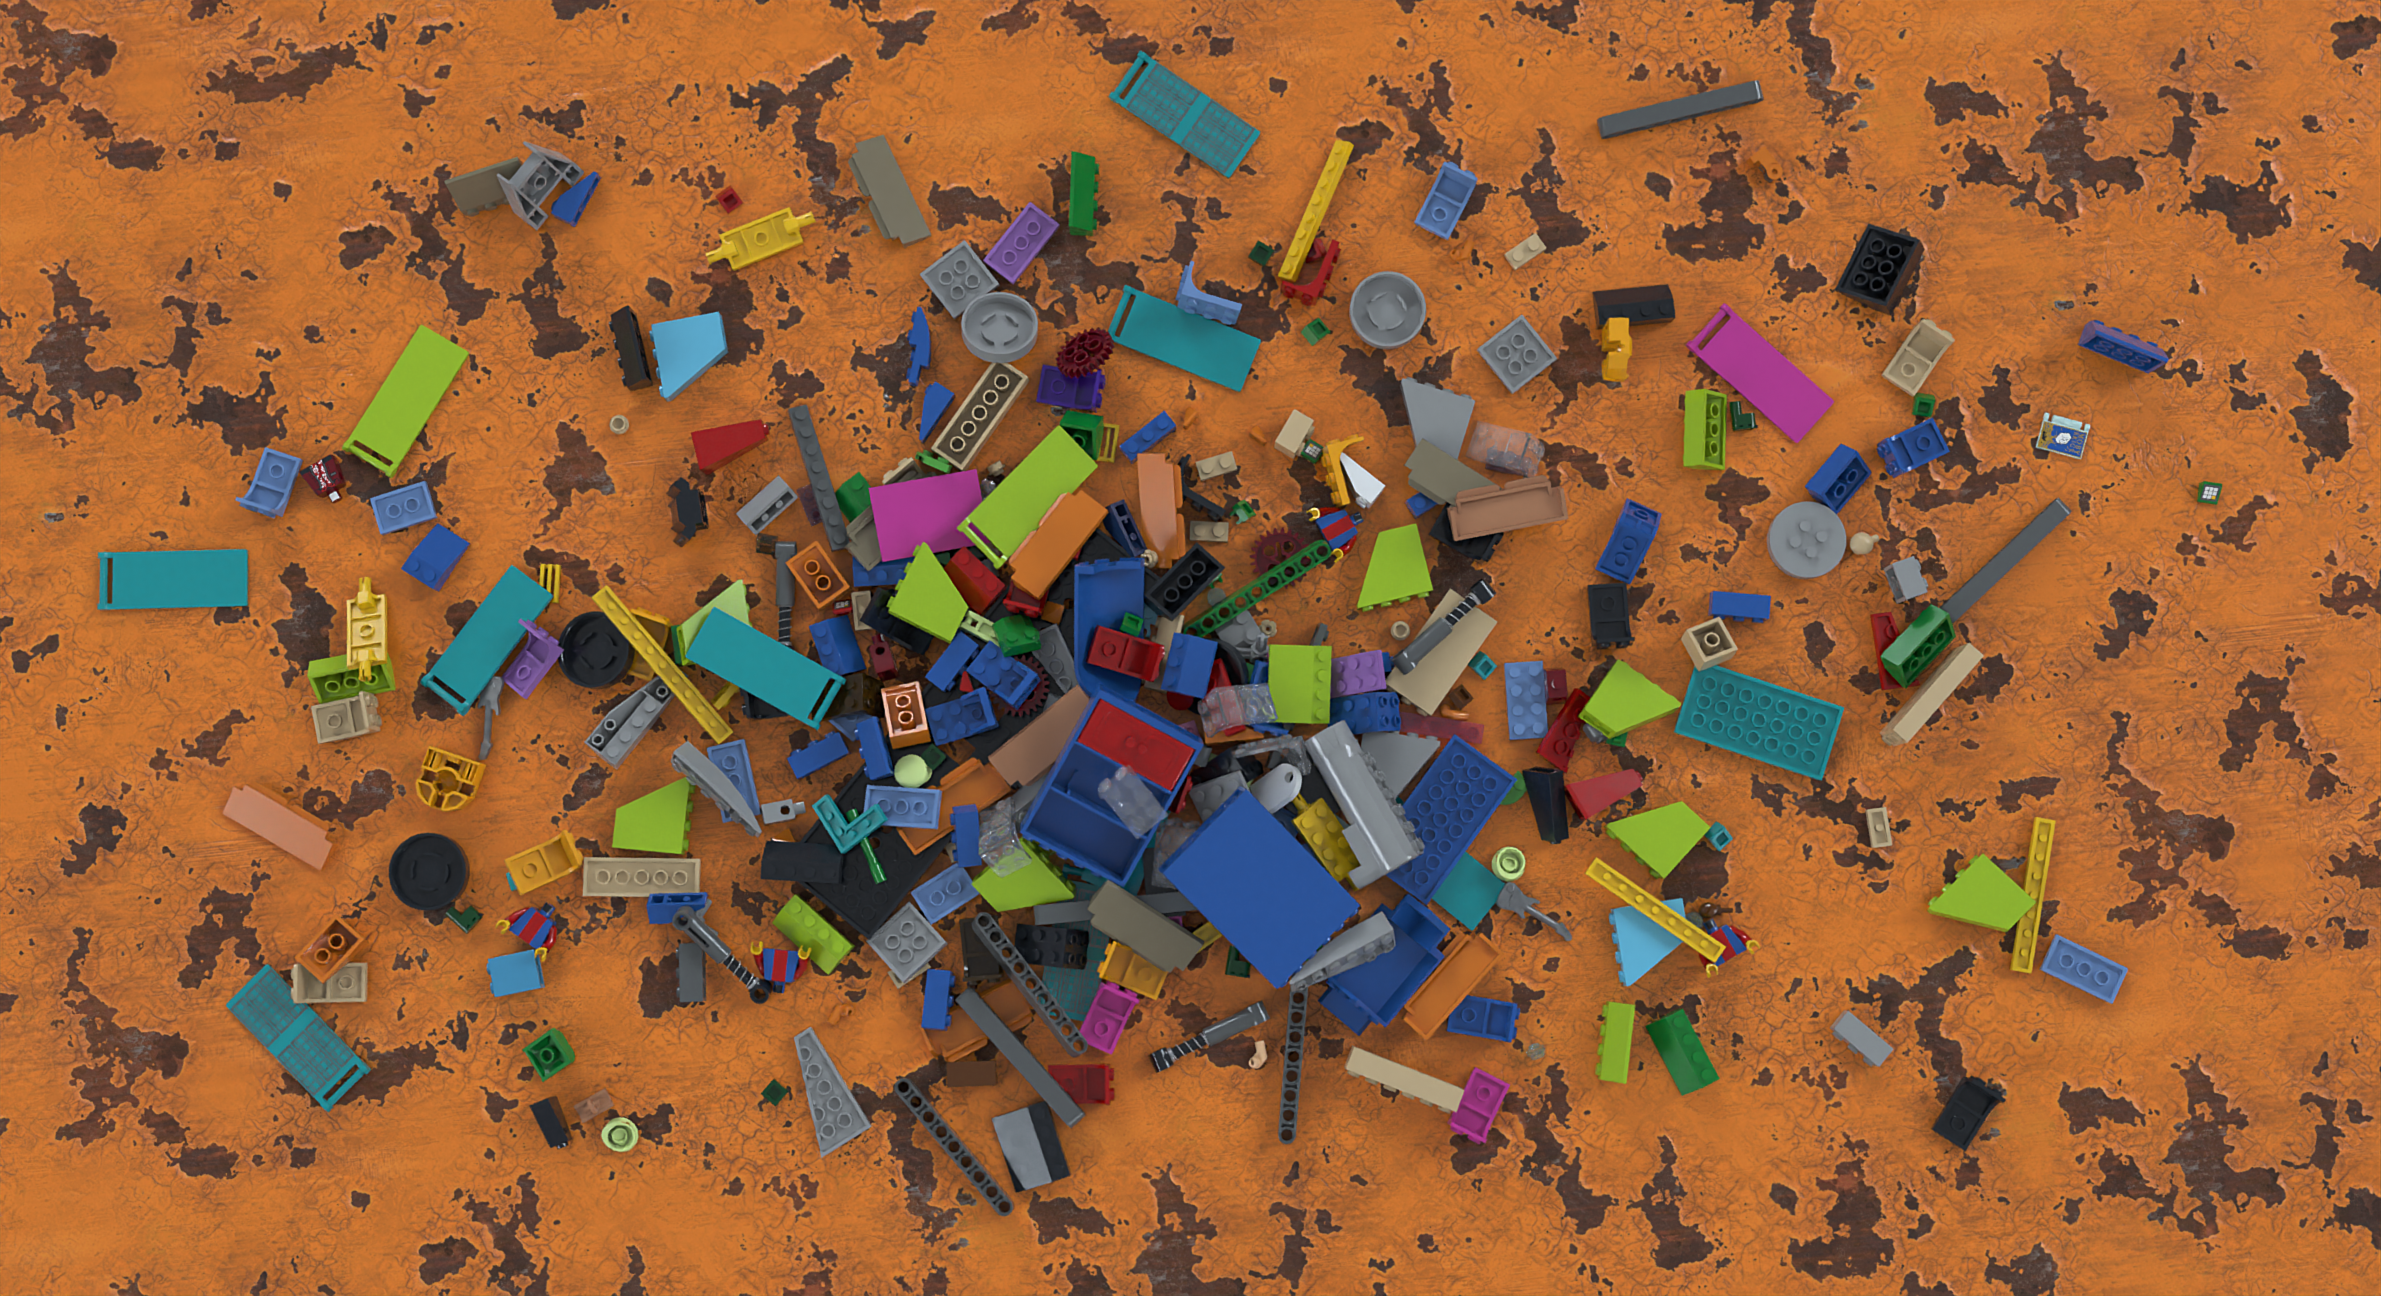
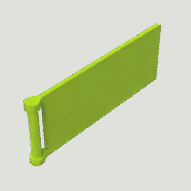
M420 325L351 436L343 444L342 450L360 457L385 472L386 476L394 477L402 460L469 356V352L424 325ZM355 440L393 462L392 465L388 466L354 446Z
M1058 425L957 526V529L960 532L962 531L994 563L993 566L996 569H999L1018 549L1030 532L1035 531L1039 527V521L1058 497L1068 492L1072 494L1098 465ZM970 522L1003 554L1000 558L968 527Z

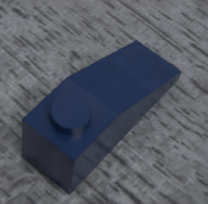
M1120 500L1105 507L1109 513L1102 522L1106 530L1126 552L1134 558L1148 550L1125 500Z

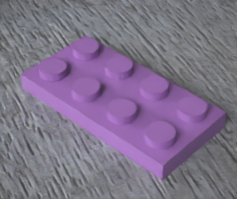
M1029 202L984 258L983 262L1014 285L1057 231L1060 224Z
M1381 650L1331 659L1330 699L1386 689Z

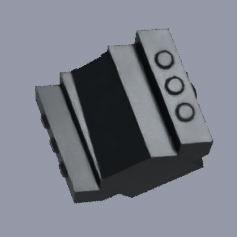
M680 477L669 487L666 494L672 498L668 505L671 510L673 523L671 529L678 534L673 542L682 547L692 538L697 530L708 529L709 523L703 491L700 492V489L690 490L689 483Z

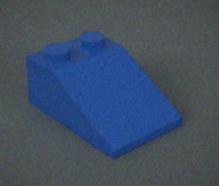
M437 523L412 551L401 569L439 592L470 543Z

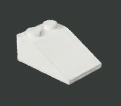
M1342 452L1340 455V467L1352 495L1356 499L1355 502L1360 507H1367L1369 509L1383 492L1385 485Z

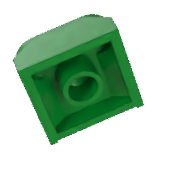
M1019 614L1004 617L992 624L1004 657L1041 649L1040 633L1034 628L1028 616Z
M555 1028L550 1029L522 1049L538 1072L542 1082H545L575 1061L573 1049L564 1035Z

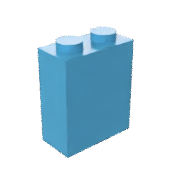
M536 949L488 959L486 968L492 979L490 990L495 997L545 987L539 954L536 958L534 957Z

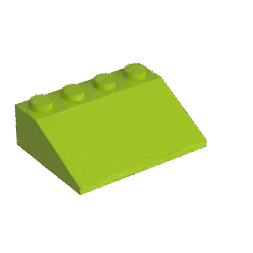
M1269 644L1267 722L1329 724L1332 646Z

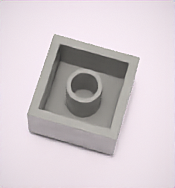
M1914 556L1883 568L1897 604L1928 592L1927 581L1924 577L1922 578L1920 563L1917 559L1915 560Z

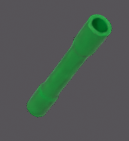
M856 808L845 813L849 823L859 817ZM868 837L864 838L859 842L867 859L875 883H881L887 880L875 856Z

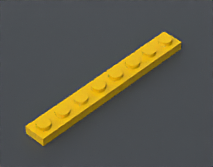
M1336 140L1278 274V277L1282 280L1296 282L1354 147L1351 142Z
M2034 817L2023 890L2036 903L2017 923L2010 970L2032 973L2055 820Z
M1595 857L1585 872L1587 876L1713 963L1717 961L1726 946L1597 857Z

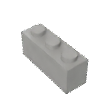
M778 475L736 514L757 535L792 504L798 496Z
M1844 1010L1830 1026V1029L1834 1031L1832 1035L1839 1041H1846L1849 1044L1847 1047L1855 1054L1860 1053L1863 1056L1862 1060L1870 1067L1873 1065L1879 1067L1893 1051L1890 1045L1848 1010Z

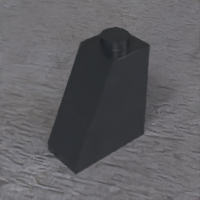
M557 1096L529 1105L550 1148L556 1146L558 1150L568 1146V1141L573 1140Z

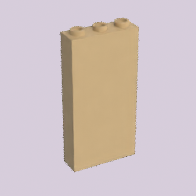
M1450 589L1416 638L1439 617L1445 618L1446 614L1451 613L1453 607H1457L1459 602H1463L1465 598ZM1474 606L1473 610L1466 614L1467 616L1464 615L1460 622L1458 621L1453 625L1454 628L1451 627L1452 632L1423 657L1412 671L1403 675L1395 666L1385 680V690L1396 692L1401 696L1400 700L1408 706L1414 705L1420 715L1424 717L1428 715L1430 717L1494 628L1497 621Z
M1970 643L1954 648L1879 733L1883 736L1881 739L1889 746L1908 743L1984 655Z

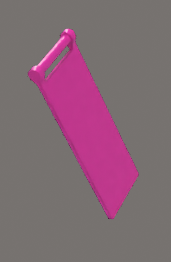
M1725 303L1720 306L1719 312L1700 333L1686 344V347L1691 352L1695 353L1795 443H1798L1834 403L1833 399ZM1725 315L1729 316L1730 319L1700 350L1698 345Z

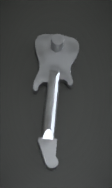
M493 676L481 691L480 701L477 706L479 709L485 706L483 743H481V751L478 756L480 760H486L493 747V743H491L493 709L497 716L501 714L499 699L504 687V679L499 676Z
M1507 882L1503 886L1496 900L1498 907L1516 912L1521 919L1525 918L1524 911L1555 929V932L1564 937L1565 941L1572 939V935L1562 922H1556L1531 906L1533 903H1540L1537 899L1524 895L1518 886L1512 882Z

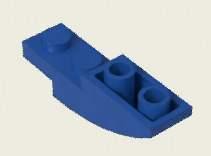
M917 307L916 312L913 311L911 322L914 323L913 329L909 330L907 336L910 346L916 348V350H912L910 360L913 363L912 367L907 370L906 379H909L910 385L917 387L921 369L929 370L932 350L929 326L921 307Z

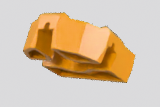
M1609 318L1602 328V351L1608 352L1606 359L1601 362L1603 380L1624 382L1629 377L1626 373L1628 359L1632 355L1629 318Z
M429 746L421 767L422 773L415 783L417 795L427 806L442 812L462 810L474 800L486 764ZM447 760L461 764L459 772L452 767H446ZM428 770L436 773L434 775L436 776L435 780L432 783L424 780ZM463 782L473 785V792L470 796L460 793ZM439 783H442L444 788L441 791L438 788ZM439 795L445 797L442 807L435 805Z

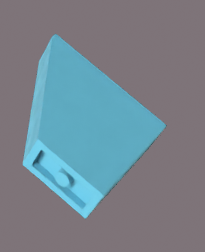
M719 312L651 324L652 330L649 331L651 341L655 344L653 356L658 361L659 366L656 367L658 379L661 378L662 383L659 386L661 397H664L667 402L677 397L728 353L722 315Z
M1682 898L1660 901L1686 919ZM1632 906L1614 908L1609 913L1610 925L1614 926L1612 940L1614 944H1617L1618 952H1615V958L1621 967V971H1618L1620 983L1623 982L1624 986L1632 985L1683 942Z

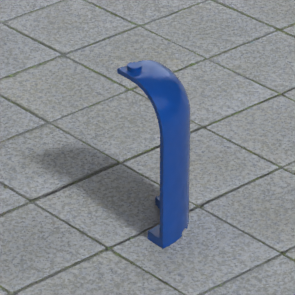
M1106 558L1095 560V564H1089V562L1085 561L1075 565L1074 671L1080 687L1089 697L1092 696L1097 685L1100 683L1134 702L1138 698L1142 679L1085 661L1096 625L1120 632L1122 619L1126 612L1144 619L1145 558H1119V561L1109 562V559ZM1144 620L1139 635L1135 637L1144 639Z

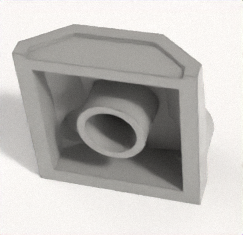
M1248 610L1243 611L1215 629L1221 640L1228 642L1234 647L1250 648V645L1256 643L1257 635L1262 633Z

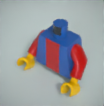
M1336 507L1311 508L1306 511V513L1310 512L1313 515L1309 521L1316 519L1315 523L1325 541L1329 544L1332 551L1331 555L1337 557L1334 561L1337 563L1343 556L1351 552L1357 541L1356 535L1358 532L1355 526L1364 522L1359 512L1348 516L1345 509L1341 510Z
M548 902L544 904L541 910L536 907H525L513 912L505 920L498 921L495 928L503 926L504 929L501 931V934H504L508 927H510L509 930L536 949L535 958L538 954L543 955L541 958L543 962L546 960V954L549 953L557 940V922L550 918L556 908Z
M1713 918L1703 923L1708 935L1726 946L1715 963L1699 953V959L1706 969L1708 978H1711L1710 971H1715L1716 975H1718L1717 966L1742 953L1747 948L1751 954H1755L1751 949L1753 946H1757L1760 949L1759 943L1756 940H1752L1744 931L1733 925L1717 927Z
M760 941L759 947H755L752 942L750 950L754 955L755 964L765 980L774 981L773 992L784 993L785 982H794L806 971L808 956L812 951L811 948L807 952L803 951V946L800 947L799 951L763 948V942Z

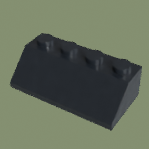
M1668 284L1592 292L1596 329H1602L1609 318H1629V326L1667 323L1675 319L1674 300Z
M628 305L610 315L612 321H609L611 332H614L616 339H613L616 351L619 350L620 357L617 360L620 369L623 368L624 371L622 376L624 387L634 391L653 386L637 315Z
M1196 543L1144 595V603L1157 615L1173 621L1225 567L1202 546Z
M766 841L762 856L760 879L841 884L843 854L834 844Z

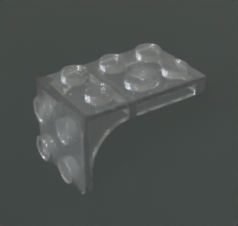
M1478 421L1465 456L1468 459L1516 471L1529 478L1537 474L1540 458L1544 455L1545 448L1544 444L1531 433Z
M1267 683L1217 687L1198 702V712L1201 715L1203 729L1208 738L1229 727L1274 722L1278 719Z
M1291 734L1239 745L1237 746L1238 750L1232 751L1233 759L1276 751L1283 754L1288 759L1290 765L1297 767L1301 776L1310 774L1311 763L1307 759V745L1302 736L1292 738Z
M1128 765L1126 768L1122 766L1115 772L1116 775L1110 780L1106 778L1099 784L1098 795L1101 799L1104 798L1135 838L1138 839L1167 817L1168 813L1131 766Z
M1012 797L1002 800L998 804L979 813V856L999 877H1005L1032 862V858L1024 850L1016 834L1015 801Z
M1171 817L1158 825L1151 885L1176 889L1158 868L1201 825L1200 821L1189 820L1188 822H1182L1181 818Z

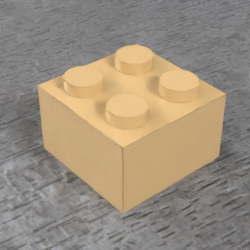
M1294 409L1277 437L1274 448L1292 459L1296 455L1300 456L1306 444L1304 443L1305 439L1310 440L1315 431L1313 426L1314 420Z
M1720 617L1687 629L1681 638L1698 671L1732 659L1738 650Z

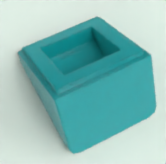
M1481 651L1468 663V666L1483 680L1497 667Z
M1715 822L1704 834L1718 851L1722 850L1733 839L1726 828L1719 822Z

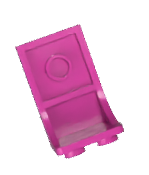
M1107 980L1106 983L1101 981L1079 1031L1086 1039L1088 1045L1112 1055L1132 1009L1136 1003L1139 1004L1140 1000L1135 992L1127 988L1122 991L1119 989L1120 986Z
M1474 1067L1464 1087V1093L1456 1112H1452L1447 1122L1451 1126L1450 1129L1459 1135H1463V1133L1468 1134L1467 1138L1479 1145L1481 1141L1486 1143L1489 1128L1510 1084Z

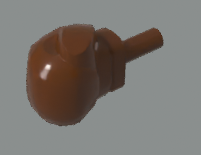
M1709 902L1703 903L1699 908V915L1703 918H1712L1713 916L1721 915V913H1733V908H1721L1720 904Z

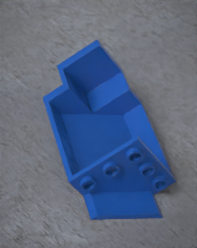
M1406 894L1393 911L1381 903L1370 916L1372 917L1381 911L1384 913L1394 929L1396 946L1390 952L1378 955L1371 962H1365L1327 978L1326 983L1329 987L1317 1000L1358 1036L1363 1033L1371 1022L1376 1025L1380 1023L1386 1028L1445 957L1436 946L1451 929L1410 894Z

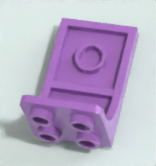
M520 619L518 622L528 630V641L502 678L520 696L527 699L564 650L558 646L560 642L551 635L548 637L549 633L541 627L536 629L537 625L529 619L526 622Z

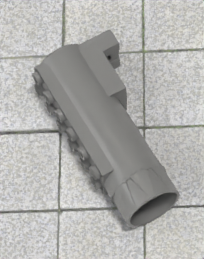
M1345 720L1324 729L1304 742L1307 751L1314 761V765L1319 770L1350 824L1342 833L1361 866L1348 873L1358 889L1364 888L1424 853L1423 848H1425L1423 841L1416 837L1414 833L1415 828L1411 821L1406 820L1404 816L1405 810L1394 799L1396 795L1393 789L1386 785L1384 773L1381 770L1378 771L1374 756L1368 753V751H1362L1358 740L1353 736Z

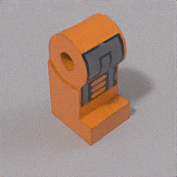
M1765 146L1746 161L1750 167L1756 165L1768 183H1775L1783 174L1782 167Z

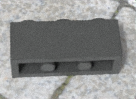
M680 943L679 947L676 948V959H679V967L676 968V977L679 979V986L676 989L677 998H680V1002L706 1001V952L696 943Z

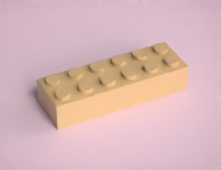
M992 362L931 447L932 452L939 457L949 460L948 463L959 471H966L1029 383L1028 376L1009 363Z
M1353 1045L1344 1066L1348 1070L1347 1073L1357 1078L1360 1075L1365 1076V1080L1375 1085L1378 1082L1383 1083V1087L1387 1090L1396 1092V1089L1402 1091L1401 1094L1414 1100L1416 1096L1421 1098V1103L1431 1107L1434 1103L1439 1105V1110L1449 1114L1451 1111H1457L1464 1093V1089Z

